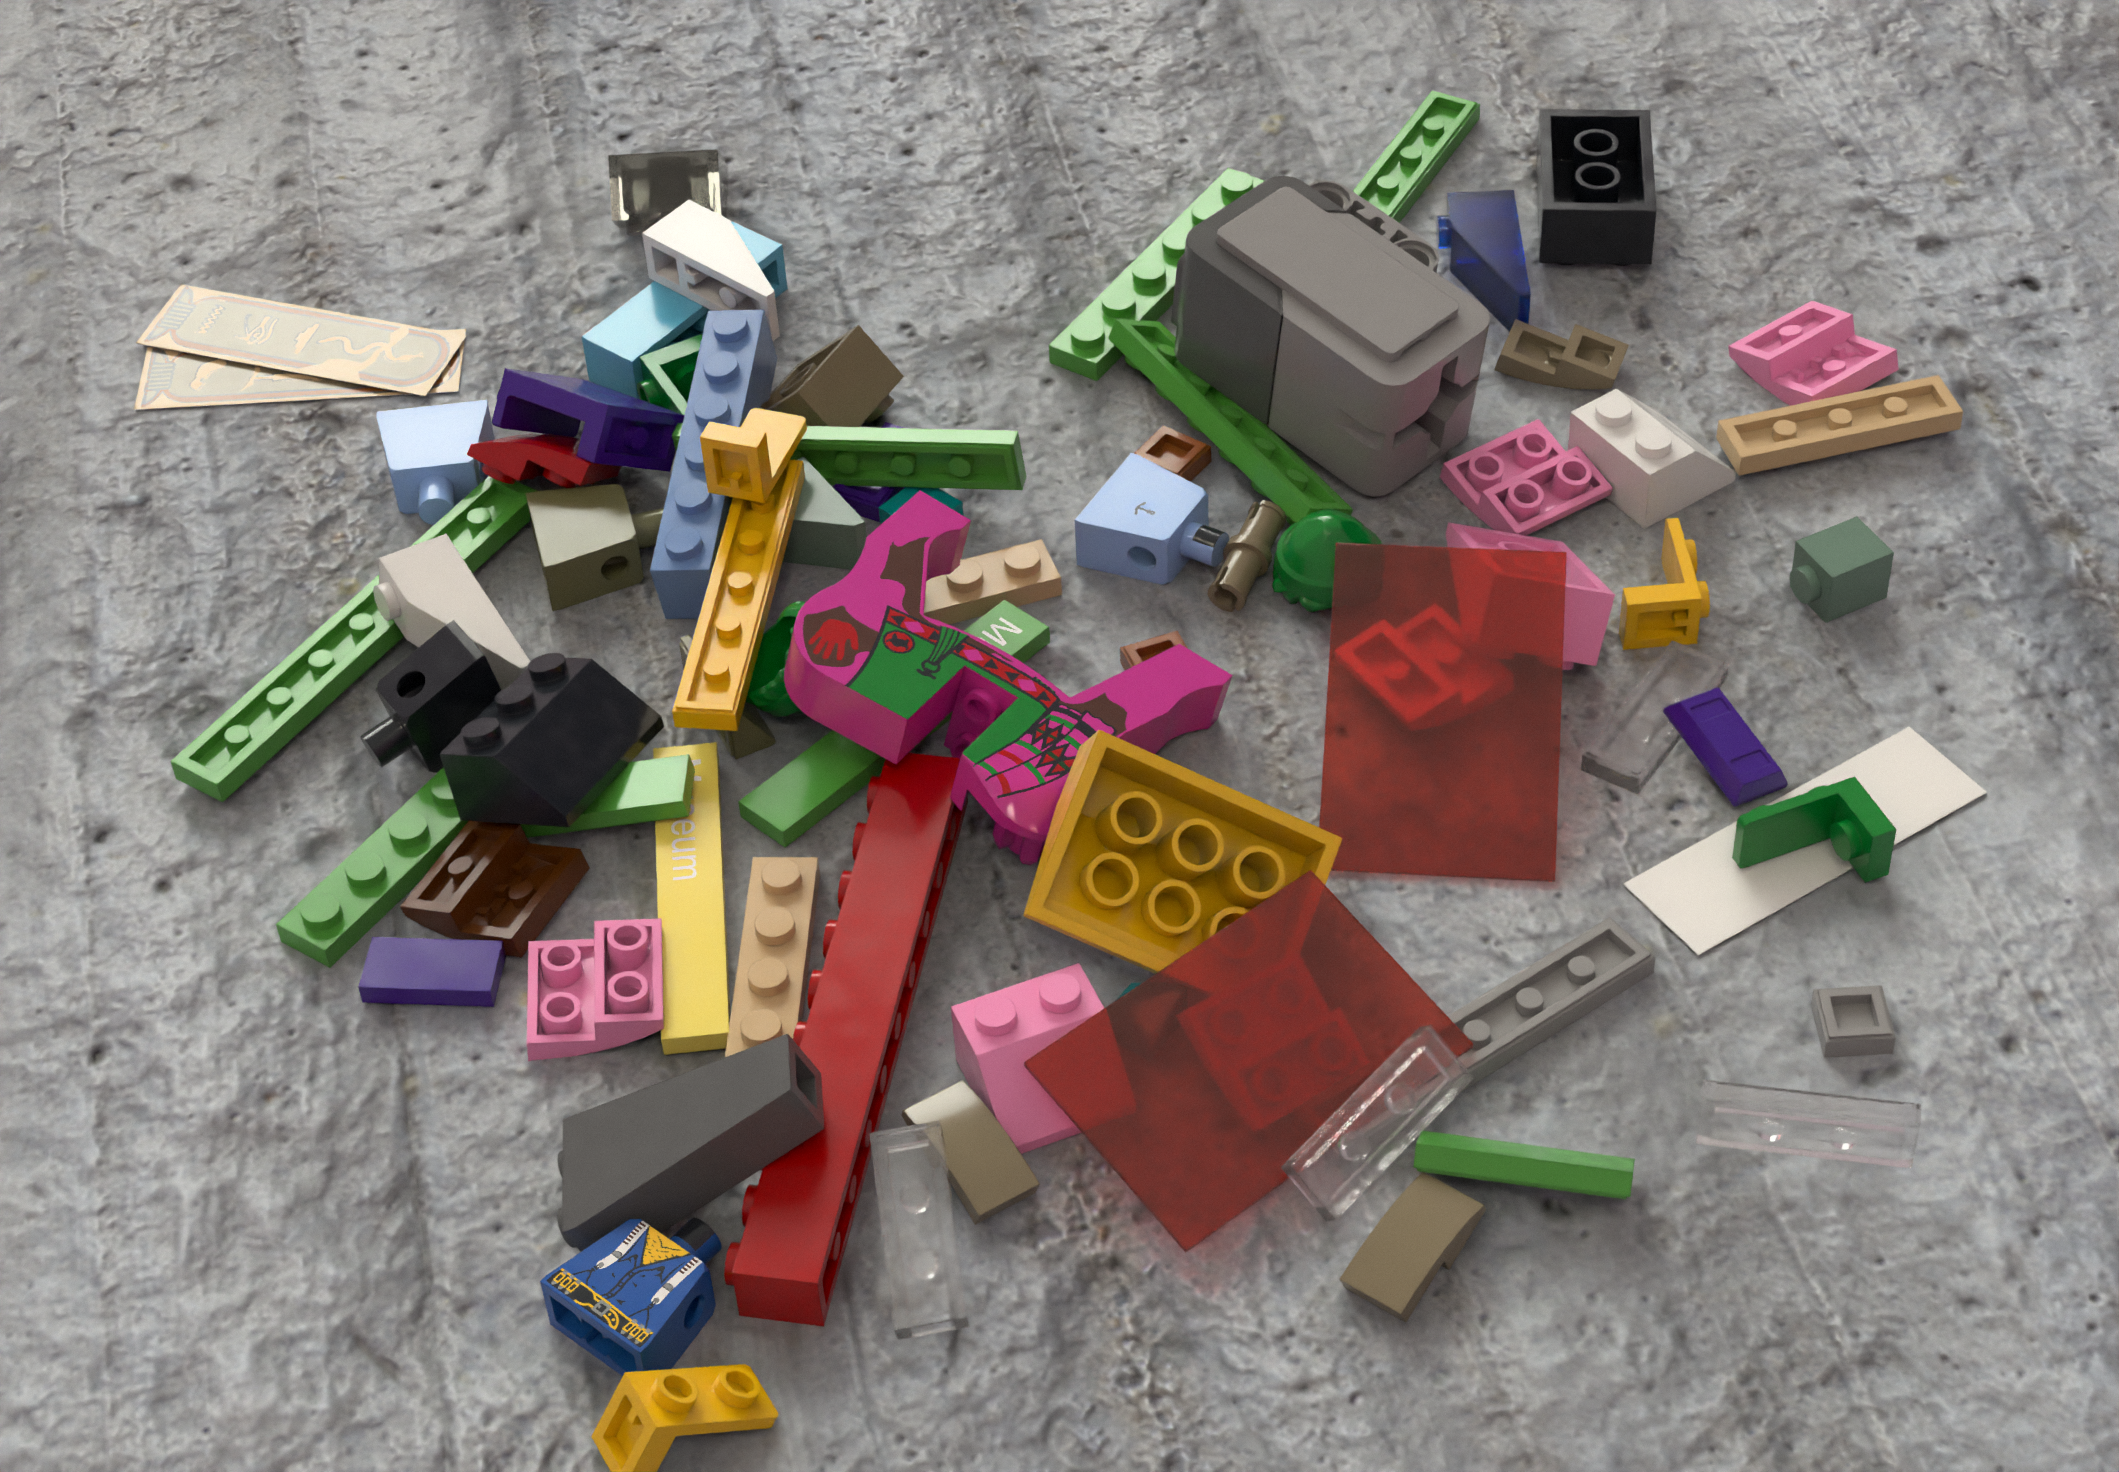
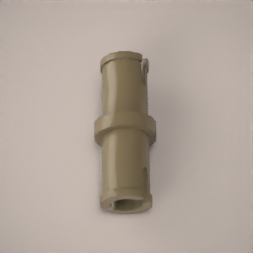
M1262 500L1259 505L1257 501L1254 502L1248 510V516L1239 533L1232 536L1223 549L1225 561L1208 589L1210 601L1221 610L1233 612L1236 608L1237 611H1240L1246 604L1247 596L1256 578L1264 575L1272 562L1270 550L1279 532L1285 526L1287 518L1285 512L1275 503Z

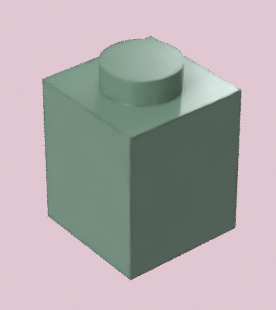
M1856 516L1795 542L1792 570L1789 576L1790 587L1800 602L1807 604L1827 623L1887 598L1894 552Z

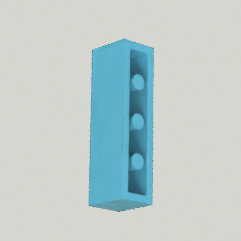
M732 221L731 223L774 289L775 298L788 289L782 244ZM656 281L652 282L582 336L589 381L640 399L637 391V383L643 381L640 356L703 334L707 313L712 310Z

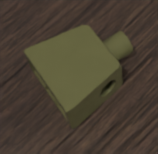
M617 484L525 493L552 611L561 610L639 584L644 578L639 549L656 545L664 508L631 514L624 488Z

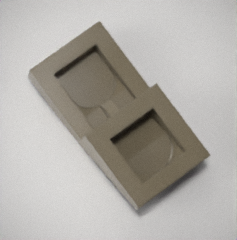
M1515 319L1494 370L1515 378L1553 387L1591 390L1609 389L1613 386L1629 345L1575 324L1570 338L1567 340Z
M964 1080L902 1111L901 1116L936 1174L941 1171L945 1173L975 1225L1036 1193L1040 1183L995 1116Z
M1422 1172L1384 1214L1339 1280L1347 1290L1398 1319L1407 1322L1440 1267L1443 1266L1450 1270L1485 1213L1486 1208L1484 1204Z

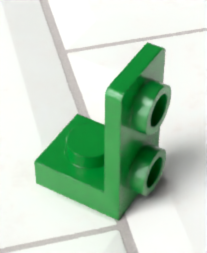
M703 334L640 356L643 381L637 383L640 400L685 415Z
M1854 776L1828 786L1815 787L1807 793L1771 805L1756 807L1750 812L1739 816L1732 858L1739 868H1746L1831 839L1832 846L1837 855L1842 860L1849 861L1866 883L1889 874L1897 829Z

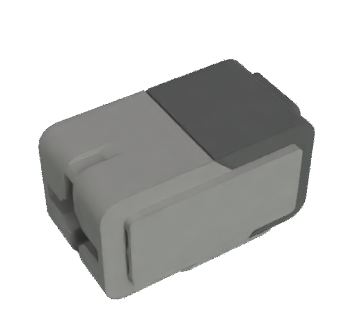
M1274 176L1200 222L1188 232L1185 253L1177 263L1171 322L1177 326L1175 356L1183 366L1260 422L1268 424L1271 430L1355 491L1363 495L1376 497L1387 495L1396 490L1462 442L1468 435L1491 317L1488 309L1483 304L1437 273L1439 255L1430 243L1346 186L1329 180L1315 181L1307 185L1295 177Z

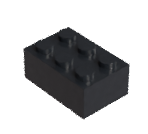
M1539 109L1536 157L1539 263H1557L1560 265H1652L1657 210L1650 110Z

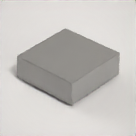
M1882 985L1813 989L1811 1008L1824 1058L1893 1054L1896 1037Z

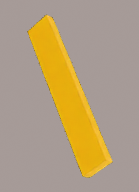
M789 460L765 503L734 497L732 499L673 706L672 714L675 727L738 731L805 479L803 461Z

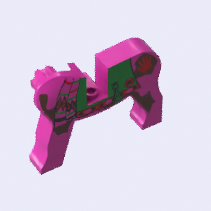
M920 490L866 537L862 554L847 576L838 583L813 595L801 607L794 623L784 670L785 687L794 704L807 716L894 764L901 761L952 712L943 746L950 749L952 757L960 758L950 799L962 811L968 792H970L995 821L992 835L998 849L1008 847L1019 855L1022 864L1032 865L1042 855L1056 805L1079 747L1098 730H1102L1156 754L1171 739L1191 731L1209 729L1217 721L1233 675L1178 644L1093 687L1068 697L1046 678L1001 649L963 630L924 616L926 581L936 576L950 574L960 565L971 520Z

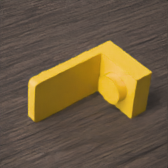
M753 408L749 411L741 427L708 422L700 436L708 493L765 503L807 431L806 418Z
M1679 518L1665 519L1661 561L1667 584L1623 588L1619 623V636L1623 650L1697 644L1700 618H1708L1710 597L1706 581H1697L1696 579L1698 564L1696 545L1693 539L1684 538Z
M745 1364L625 1372L591 1437L611 1472H657L676 1436L771 1428L775 1423L778 1412L751 1367Z

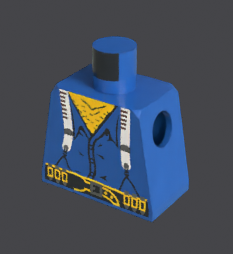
M691 1218L670 1239L641 1219H629L547 1274L540 1281L550 1325L621 1376L625 1372L672 1369L714 1313L716 1302L710 1270L706 1264L722 1249L720 1239L709 1225L698 1218Z

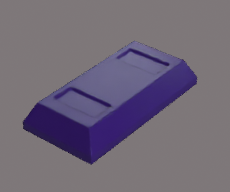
M1719 687L1664 708L1663 713L1734 807L1787 787V780L1780 767Z

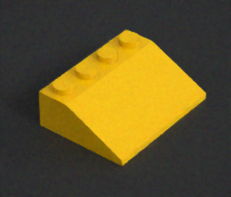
M1098 730L1079 747L1054 811L1023 916L1211 998L1296 953L1300 955L1343 838L1102 730Z

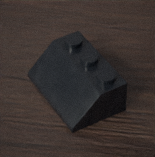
M548 653L534 658L529 662L528 668L507 688L500 691L495 696V700L475 720L466 724L461 729V733L440 753L460 820L570 827L627 767L629 762L664 728L661 715L593 659L565 658L560 653Z

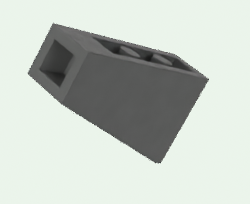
M785 1034L563 1119V1150L558 1153L557 1158L558 1168L562 1177V1207L558 1209L557 1221L564 1240L570 1247H577L582 1252L629 1219H641L660 1233H663L824 1129L821 1072L789 1034Z

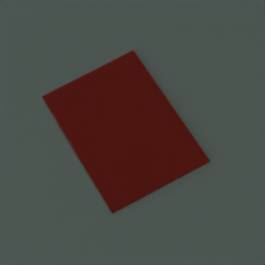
M1336 543L1319 828L1343 838L1331 871L1555 882L1567 552Z
M1310 870L1025 1061L1024 1066L1186 1253L1472 1049L1474 1044Z

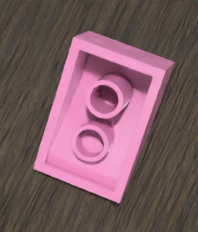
M1448 522L1446 540L1461 628L1478 647L1477 650L1481 654L1500 660H1513L1515 653L1537 656V661L1541 664L1561 670L1573 669L1574 663L1597 665L1615 594L1563 542Z

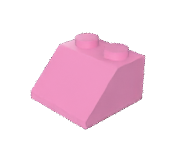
M1080 963L951 1006L956 1061L970 1088L995 1116L1021 1154L1136 1114V1104L1107 1012Z

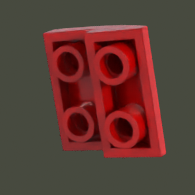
M524 434L471 444L467 452L468 456L484 463L481 470L486 475L507 484H515L516 480L534 479L543 475L546 479L560 486L576 488L577 484L580 486L594 484L597 481L617 477L622 467L592 463L576 456L581 439L553 434Z

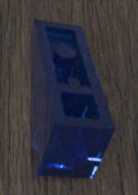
M1514 190L1447 193L1446 215H1437L1436 241L1438 249H1447L1450 272L1509 332L1515 319L1529 324L1531 293Z

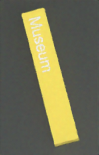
M717 742L653 748V759L689 754L695 768L689 816L655 821L658 918L662 919L664 1029L661 1030V1043L664 1055L726 1049L730 1023V995L720 770Z

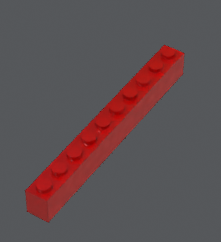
M908 753L897 764L885 759L881 776H872L867 791V812L869 814L867 823L858 822L853 837L852 854L855 863L852 871L844 870L842 872L839 882L838 907L840 913L837 920L829 919L825 927L823 938L825 963L822 970H813L810 977L807 998L810 1013L807 1022H797L793 1034L795 1043L821 1072L824 1129L762 1168L758 1185L749 1184L746 1189L742 1206L744 1233L741 1242H731L727 1251L724 1269L726 1285L734 1286L739 1316L822 1327L825 1325L968 805L967 797L962 811H960L950 799L960 758Z

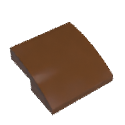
M468 821L401 904L400 908L407 918L443 936L461 940L503 941L506 955L522 958L528 950V941L536 940L590 867L581 849L530 843L520 824Z

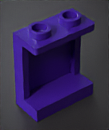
M505 368L497 394L492 424L503 429L575 437L578 434L581 421H584L585 424L576 455L579 458L598 464L670 472L676 451L672 434L677 423H683L685 415L583 379Z

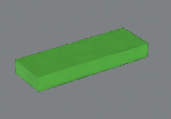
M689 754L629 762L627 767L570 827L520 825L526 837L529 838L687 817L690 813L695 775L694 765Z
M1422 1130L1416 1142L1413 1168H1417V1171L1627 1199V1197L1631 1196L1635 1159Z

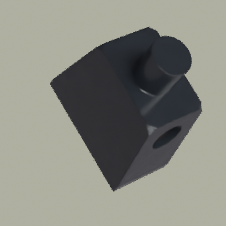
M454 620L440 629L378 681L376 691L390 717L362 734L360 738L372 758L381 768L409 749L428 772L438 773L443 768L440 753L461 733V729L469 722L475 720L495 700V696L502 691L485 654Z

